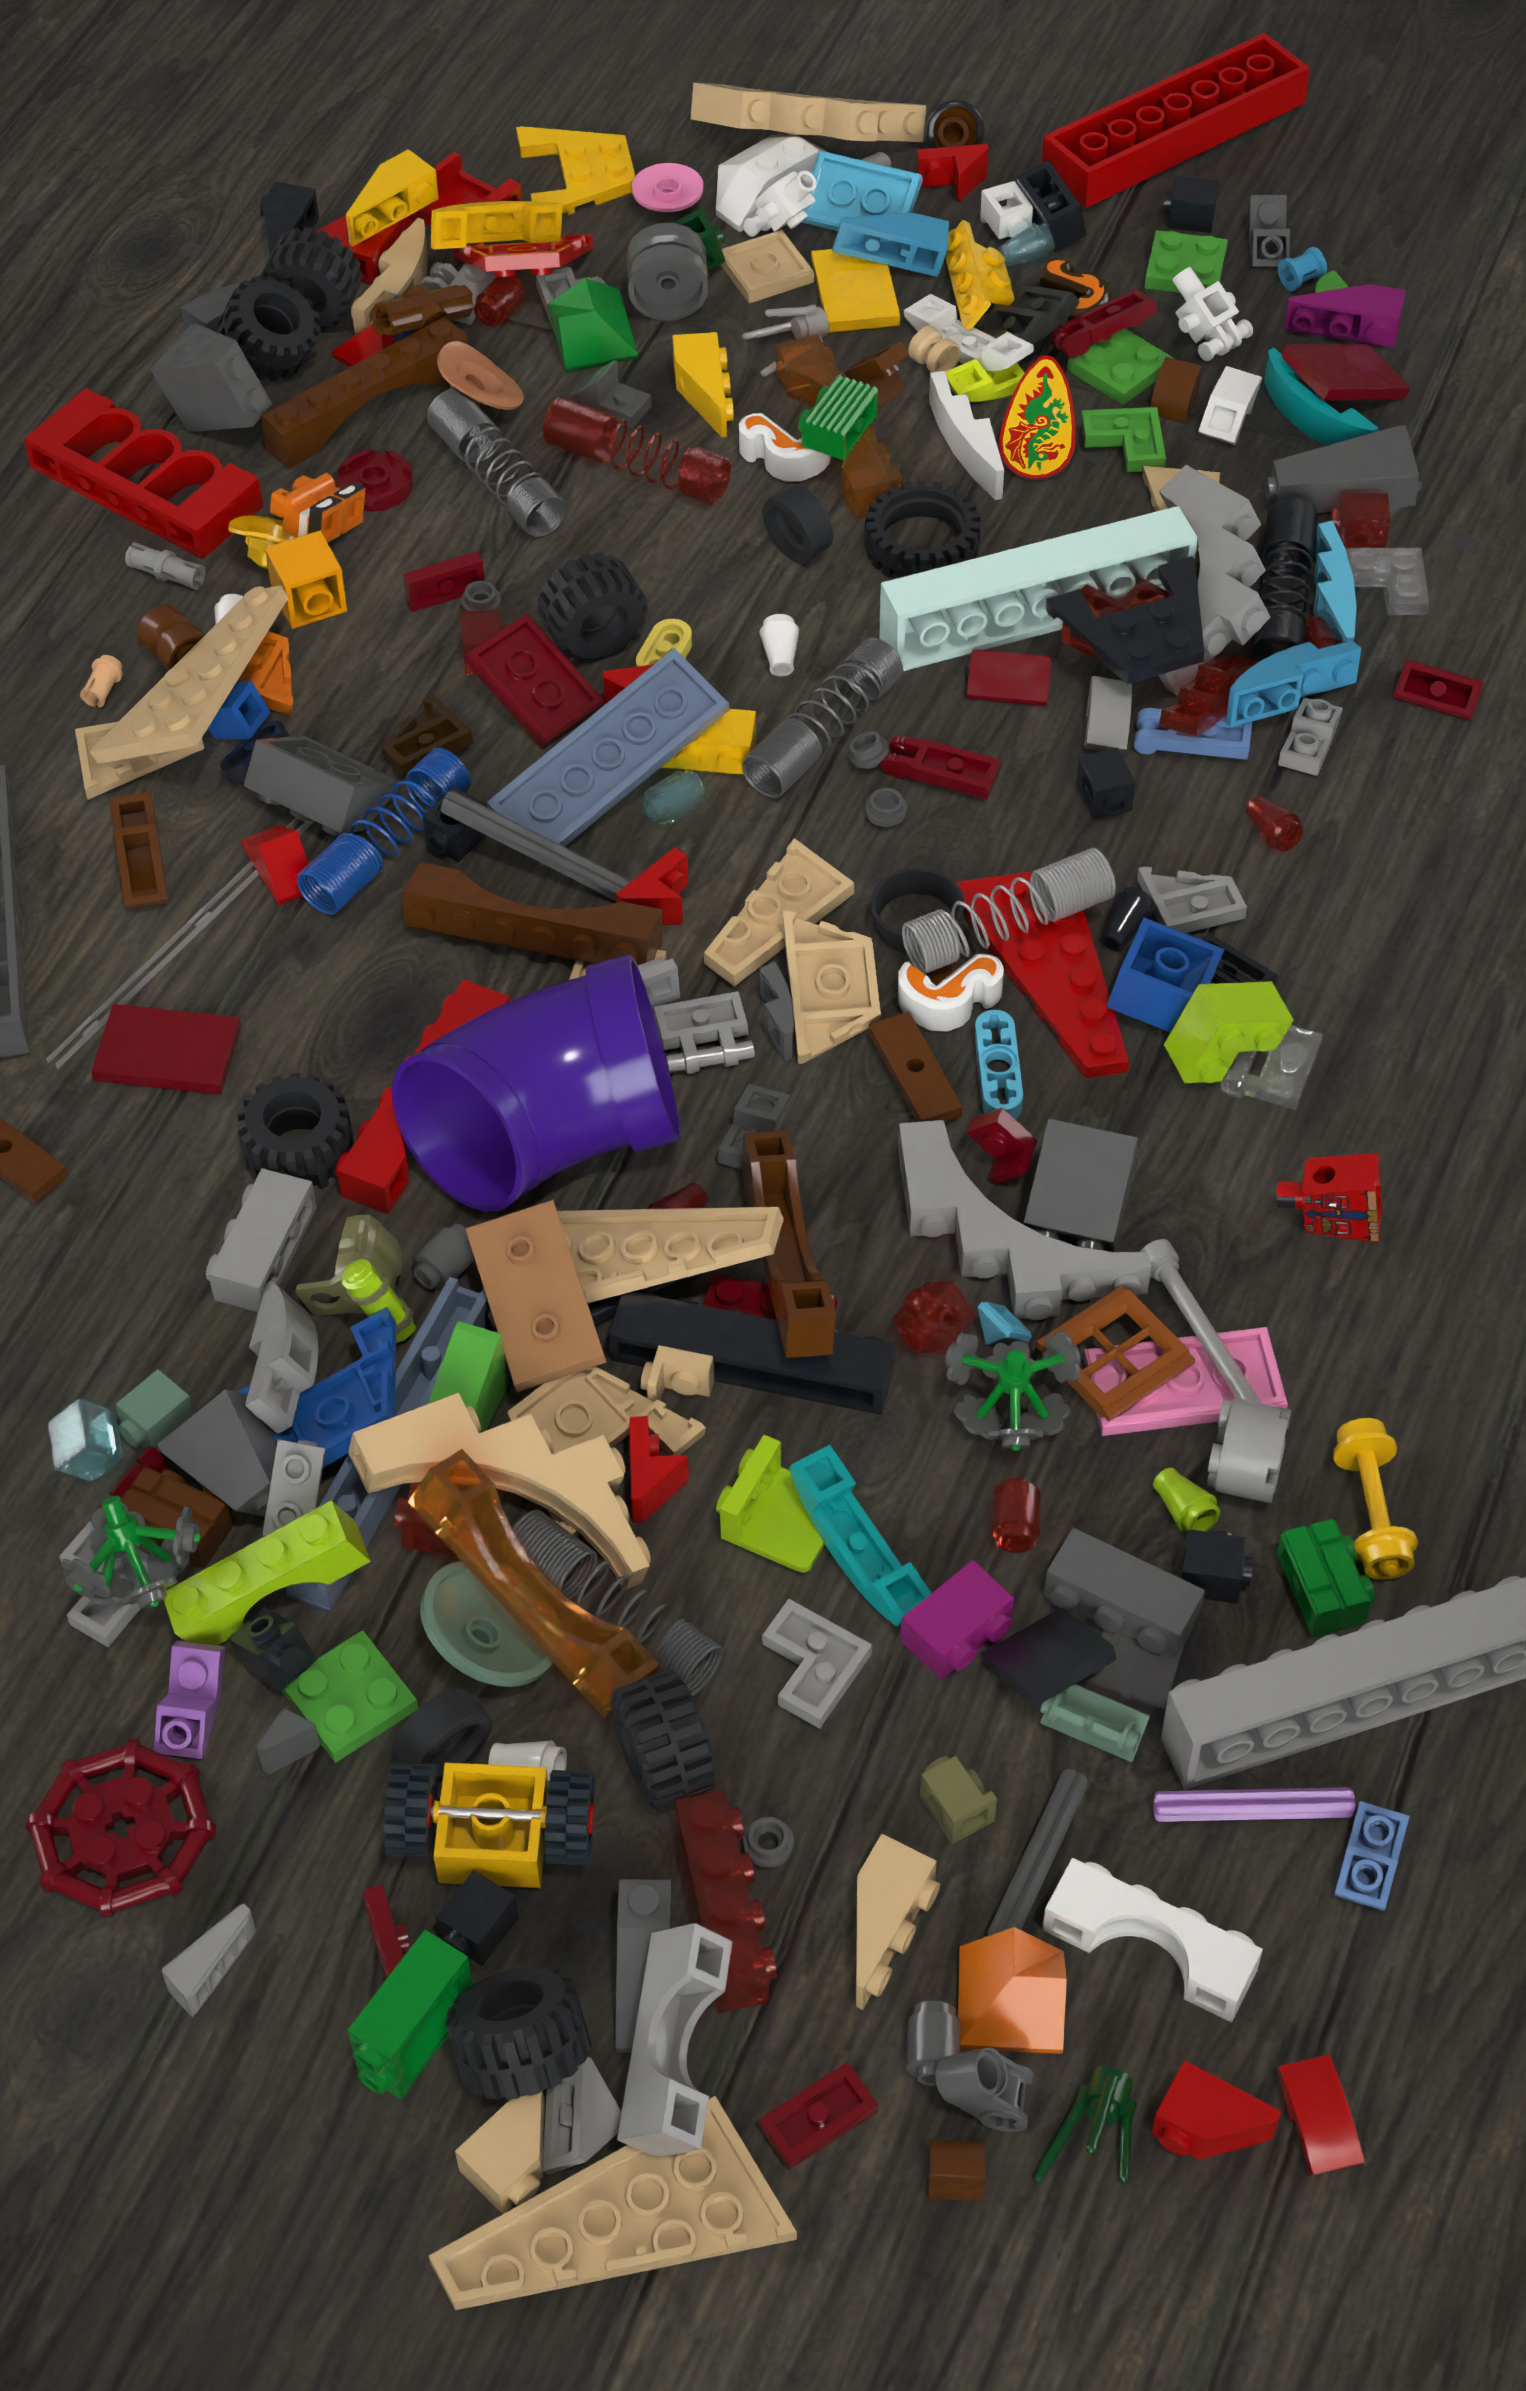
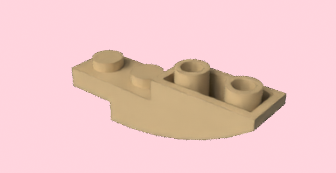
M417 218L407 230L401 233L396 242L380 256L378 268L381 275L375 278L373 284L351 306V317L353 318L355 334L373 324L371 311L376 303L393 300L395 296L402 297L407 290L413 286L420 285L421 281L426 277L428 253L423 219Z

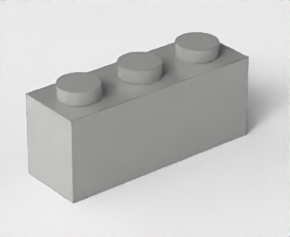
M262 1168L254 1184H249L246 1187L242 1198V1208L237 1218L229 1221L225 1230L224 1244L218 1255H212L207 1266L206 1278L210 1281L215 1301L259 1312L265 1285L273 1280L279 1286L317 1209L312 1181Z

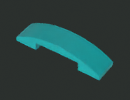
M1275 348L1268 350L1264 376L1266 389L1280 412L1299 430L1325 446L1378 432L1376 425L1353 408L1340 414L1297 381L1298 374L1283 359L1279 351Z
M831 1445L791 1464L789 1470L804 1507L838 1565L859 1592L878 1612L895 1626L901 1625L902 1617L931 1594L923 1579L911 1562L904 1566L900 1564L852 1494L851 1491L856 1482Z

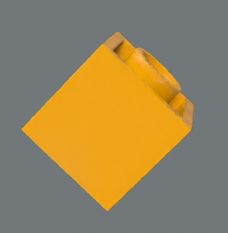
M321 530L265 548L271 587L281 585L288 596V600L281 610L291 629L347 612L342 570Z

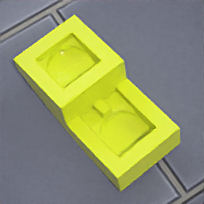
M977 358L945 372L949 387L954 394H967L969 402L989 401L1013 395L1020 379L1025 374L1017 362L1007 369L985 371Z

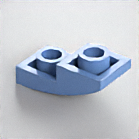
M1362 1801L1359 1802L1334 1896L1385 1911L1410 1816Z

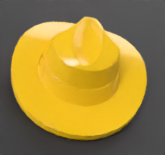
M240 516L231 520L228 527L230 532L246 536L245 543L248 545L247 557L265 569H268L265 553L266 547L297 538L283 531V520L270 517Z

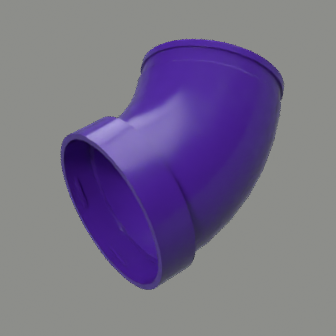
M632 954L587 965L585 976L534 991L471 1019L424 1047L419 1053L406 1059L398 1067L393 1079L392 1101L394 1113L400 1131L411 1153L428 1176L442 1190L462 1204L480 1211L496 1212L503 1210L513 1204L519 1197L527 1194L561 1171L609 1151L631 1145L633 1151L637 1153L680 1142L681 1140L677 1105L661 1037L642 975Z

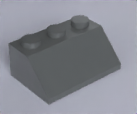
M306 736L256 739L243 786L257 792V798L261 801L273 805H284L290 808L292 816L307 821L314 820L323 824L322 829L325 832L340 836L342 833H349L351 824L355 821L364 820L365 811L370 807H378L379 799L384 794H392L393 786L398 780ZM392 797L383 800L381 808H384ZM379 810L369 813L367 821L372 822L379 814ZM365 823L355 826L353 832L365 831Z

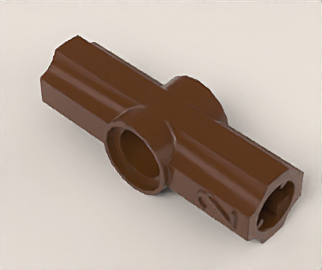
M422 284L413 286L401 298L374 305L371 311L373 328L380 336L386 334L391 336L416 329L420 330L444 316L450 321L470 317L474 309L473 293L466 285H453L429 291Z

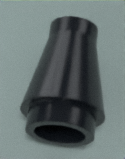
M1126 887L1123 892L1115 895L1105 930L1100 937V941L1105 947L1116 952L1122 951L1126 943L1137 933L1143 918L1151 919L1154 902L1147 893L1135 887Z

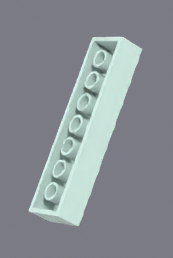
M1176 506L882 582L879 639L885 641L896 650L901 658L903 671L970 654L975 649L985 650L1069 628L1058 617L1053 619L1048 615L1046 599L1074 590H1081L1095 617L1106 616L1169 596L1158 578L1159 565L1193 556L1195 560L1198 537L1180 507Z

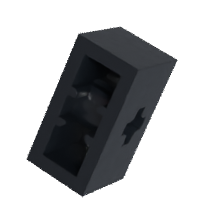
M1049 160L1016 176L1018 187L1033 206L1032 220L1054 252L1087 236L1081 205Z

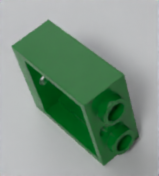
M427 1930L422 1932L347 2030L353 2050L352 2056L356 2061L360 2081L379 2095H383L385 2091H388L400 2100L448 2038L449 2033L446 2026L448 2019L446 2014L448 2009L454 2005L453 2001L459 1994L468 1991L467 1988L473 1985L468 1956Z

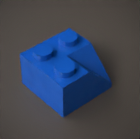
M1143 918L1119 971L1107 1007L1171 1033L1198 984H1211L1224 949Z

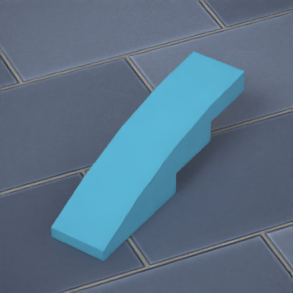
M1333 521L1319 523L1314 548V555L1317 560L1313 583L1316 587L1313 614L1329 644L1333 646L1354 641L1357 608L1354 578L1346 549Z

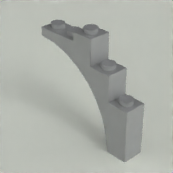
M1185 465L1159 491L1167 508L1179 506L1198 537L1200 559L1197 586L1204 641V662L1158 675L1166 690L1176 696L1195 679L1231 640L1244 645L1270 618L1258 592L1249 588L1266 571L1254 546L1246 542L1261 526L1249 499L1188 465Z
M944 1120L899 1123L898 1154L910 1237H938L943 1234L955 1233L961 1278H990L995 1275L1007 1274L1012 1311L1017 1319L1042 1320L1049 1316H1060L1061 1300L1086 1301L1091 1298L1105 1297L1120 1286H1123L1126 1290L1129 1289L1134 1295L1148 1293L1151 1274L1149 1252H1109L1078 1247L1034 1231L1004 1213L989 1201L969 1179L951 1148Z

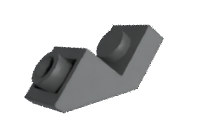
M1287 195L1249 196L1248 237L1252 267H1278L1280 260L1289 258L1290 229H1286Z

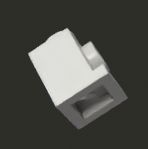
M1015 181L982 190L980 220L983 224L988 223L998 239L1005 237L1019 239L1027 231L1032 230L1033 206ZM1007 199V205L1001 207L998 201Z

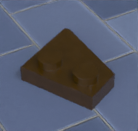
M432 694L423 700L424 710L416 719L413 716H408L400 725V729L396 733L391 734L381 745L384 759L403 778L407 777V773L434 748H443L456 754L458 751L474 744L471 730Z

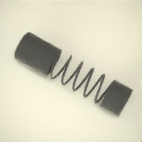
M456 388L439 394L433 400L427 412V421L433 430L460 460L466 462L469 470L476 473L479 481L486 485L492 495L497 497L498 502L507 508L511 517L529 536L542 537L554 531L560 525L566 513V503L563 498L543 479L541 474L533 472V466L530 462L523 461V455L520 451L512 450L510 440L502 438L500 429L496 427L471 397ZM502 441L509 445V450L498 455L492 461L487 471H479V462L491 457L498 450ZM512 453L517 454L520 462L509 466L502 473L497 483H490L489 474L503 467ZM505 454H508L507 458L502 462V464L497 466L495 469H492L493 465L497 462V460L500 457L504 456ZM470 463H476L475 469L470 465ZM522 464L529 467L530 473L519 478L513 484L508 494H499L500 484L512 479L519 472ZM519 465L510 477L502 481L504 475L510 469ZM480 474H486V479L483 480ZM529 476L528 480L523 481L521 484H519V485L515 488V486H516L521 480H523V479H525L526 477ZM490 486H497L496 492ZM500 497H507L506 503ZM544 501L537 510L531 513L535 506Z
M865 639L844 660L843 664L836 668L834 675L825 678L821 688L811 692L809 700L798 705L796 713L787 715L767 737L745 756L742 761V769L750 785L767 797H781L820 758L821 749L826 750L831 747V736L841 737L844 734L843 723L847 725L855 724L857 721L856 711L861 713L867 712L869 709L868 699H880L903 675V664L896 650L881 639ZM843 668L844 677L837 676V673ZM833 679L836 691L825 688L828 681ZM837 679L847 681L855 692L864 697L866 701L864 709L855 708L841 694L837 685ZM821 691L823 703L812 701L813 696ZM824 691L836 694L851 708L854 716L852 721L842 720L829 707L825 700ZM808 704L811 716L799 713L800 709ZM811 704H817L827 709L838 720L841 726L840 733L834 734L829 732L815 717ZM799 716L812 720L825 732L828 738L827 746L820 745L816 734L806 724L799 721Z
M540 1510L526 1513L510 1529L502 1544V1560L563 1606L576 1605L577 1616L581 1620L595 1619L596 1630L599 1634L609 1635L615 1633L614 1640L616 1647L623 1650L634 1647L635 1661L639 1664L650 1663L653 1675L673 1669L683 1679L692 1696L709 1682L721 1662L723 1656L722 1646L682 1618L669 1628L652 1658L648 1660L640 1659L637 1654L638 1645L647 1639L660 1625L666 1615L667 1605L661 1604L657 1606L644 1621L635 1642L623 1646L618 1640L619 1630L629 1624L642 1609L647 1600L648 1591L644 1589L637 1592L625 1606L616 1627L610 1631H604L599 1626L600 1616L607 1612L623 1595L628 1586L629 1577L627 1575L619 1577L606 1591L596 1614L585 1617L581 1614L580 1604L604 1581L609 1572L610 1562L604 1561L597 1565V1553ZM606 1565L602 1576L596 1584L584 1594L594 1575ZM622 1580H625L621 1590L618 1592L615 1598L605 1608H603L605 1602L607 1601L609 1595L614 1590V1588ZM579 1593L577 1600L573 1602H565L569 1601ZM644 1594L635 1611L622 1623L633 1603ZM663 1608V1611L660 1614L658 1620L648 1630V1632L642 1636L649 1622L652 1620L655 1614H657Z

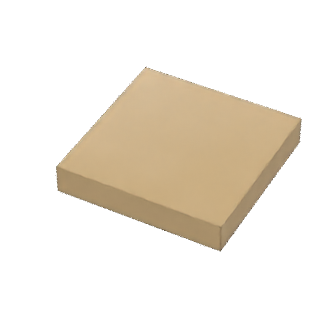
M783 230L722 249L726 262L720 265L748 303L814 282V271Z

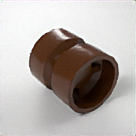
M170 604L158 605L149 610L140 621L136 633L138 642L154 658L159 659V662L168 671L205 636L174 605Z

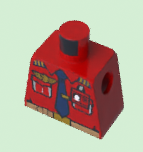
M1379 1154L1309 1158L1305 1161L1303 1182L1278 1181L1277 1208L1303 1209L1305 1230L1309 1233L1379 1242L1382 1214Z

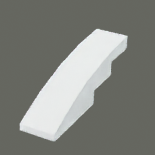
M945 371L930 372L929 403L937 425L947 444L970 476L994 500L1002 499L1004 468L990 419L974 420L967 394L952 396Z

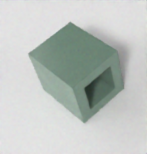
M159 1369L115 1404L121 1422L118 1425V1429L125 1440L133 1447L141 1445L145 1449L153 1447L160 1451L158 1443L194 1415L190 1396Z

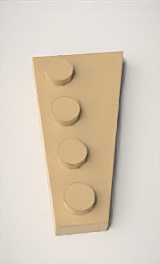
M794 838L788 845L787 854L779 863L775 862L769 869L767 879L757 891L753 890L747 897L742 911L738 916H732L704 952V964L735 987L785 948L782 921L783 910L795 911L797 918L816 924L854 894V882Z

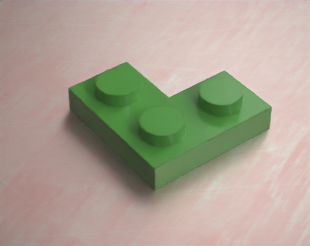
M1157 407L1081 410V428L1085 448L1123 446L1127 472H1143V466L1165 468L1166 455Z

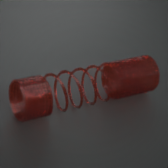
M564 396L555 399L549 407L543 424V437L546 443L603 464L610 461L614 469L617 470L627 467L630 474L636 477L645 473V477L649 482L656 483L662 480L667 489L672 490L678 487L681 494L709 505L717 503L727 488L730 480L731 464L726 457L699 447L695 448L694 445H691L682 457L678 483L670 486L665 482V476L671 470L679 451L678 439H673L666 447L661 464V476L654 480L648 476L647 470L650 469L658 456L662 443L660 432H656L649 440L644 456V470L636 473L632 471L630 464L642 447L645 435L643 426H638L631 435L626 453V464L617 466L613 462V457L620 450L627 434L628 425L625 419L618 422L615 415ZM622 423H624V432L622 438L619 442L618 447L612 454V450L618 435V428ZM641 429L639 445L630 459L632 442L638 430ZM658 436L659 439L655 454L650 463L647 465V458L651 444L655 437ZM675 442L676 447L669 467L664 472L666 457L669 449Z

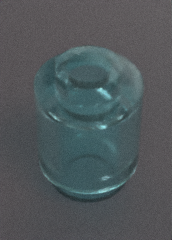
M689 769L684 772L676 771L645 790L644 811L653 822L668 826L700 805L701 800L706 796L705 786L694 771Z

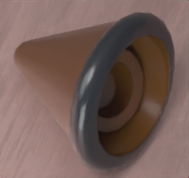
M951 100L937 106L929 115L925 127V137L930 148L981 144L985 132L984 121L978 109L972 104L961 100Z

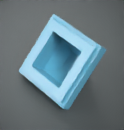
M981 1302L978 1305L986 1345L1013 1343L1015 1341L1028 1342L1032 1338L1031 1332L1004 1305L990 1302Z

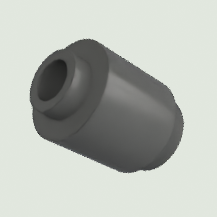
M453 1224L450 1228H442L412 1258L415 1267L413 1270L414 1276L424 1287L442 1290L449 1277L457 1279L475 1261L466 1228L460 1224Z
M923 2001L914 2006L913 2015L908 2018L906 2069L908 2073L917 2077V2081L921 2084L937 2086L935 2079L938 2062L943 2057L960 2053L961 2021L956 2017V2009L953 2005L943 2001Z

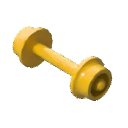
M1373 1418L1352 1420L1337 1430V1446L1333 1451V1459L1336 1465L1344 1470L1360 1472L1372 1530L1360 1535L1354 1541L1357 1560L1362 1562L1366 1575L1373 1579L1387 1580L1401 1577L1410 1572L1414 1567L1413 1552L1417 1548L1418 1540L1413 1531L1404 1527L1391 1526L1378 1467L1390 1462L1396 1456L1397 1444L1393 1437L1387 1435L1383 1422Z

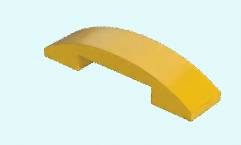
M495 201L438 208L432 210L431 248H464L467 243L524 240L528 243L560 241L563 204L536 201Z

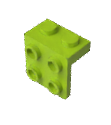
M763 1435L755 1450L749 1448L745 1452L738 1469L739 1477L733 1487L727 1485L718 1499L716 1512L720 1513L721 1539L795 1571L805 1573L812 1568L825 1543L804 1507L790 1470L781 1467V1441Z

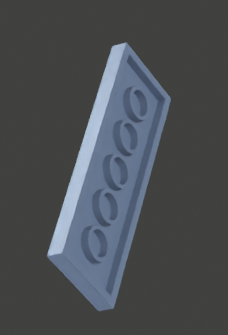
M674 648L487 801L488 808L565 847L730 710L729 703Z

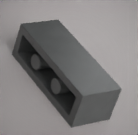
M1072 1528L1048 1568L1044 1596L1049 1598L1057 1607H1062L1066 1611H1076L1094 1620L1099 1627L1108 1632H1119L1138 1641L1147 1651L1154 1654L1163 1653L1173 1659H1176L1199 1619L1205 1595L1204 1589L1076 1528Z

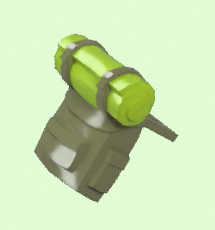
M355 1215L347 1217L339 1243L334 1277L328 1281L299 1284L296 1287L295 1293L315 1316L356 1313L365 1314L370 1317L387 1307L396 1321V1343L405 1341L414 1333L416 1326L412 1319L414 1312L402 1298L397 1297L395 1294L397 1276L401 1274L403 1268L401 1247L393 1235L373 1216ZM324 1293L332 1297H340L335 1303H323L316 1300L313 1295Z

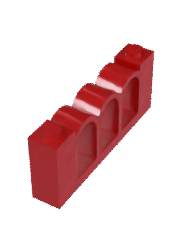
M87 388L24 438L31 468L202 560L233 534V532L228 530L231 520L240 516H254L263 508L259 478L254 474L244 471L231 463L222 468L217 457L202 450L183 452L179 438L173 433L162 429L142 430L140 420L134 413L122 408H116L114 402L109 398ZM114 442H122L98 463L88 459L103 446ZM163 463L138 485L128 480L146 465ZM204 484L179 506L168 501L187 486Z

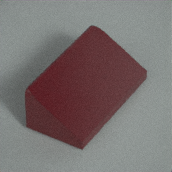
M972 650L967 699L1047 706L1052 658L1044 655Z
M1406 659L1393 698L1471 721L1483 694L1484 682Z

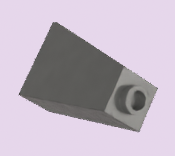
M1406 425L1395 426L1274 460L1272 477L1266 478L1267 500L1276 502L1287 497L1302 498L1309 501L1316 508L1317 513L1415 506L1419 473Z

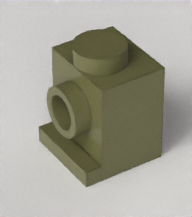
M948 1756L941 1757L933 1761L925 1769L924 1773L921 1774L920 1798L951 1844L995 1822L996 1796L992 1791L985 1794L983 1784L976 1772L971 1768L965 1770L957 1756L952 1758Z

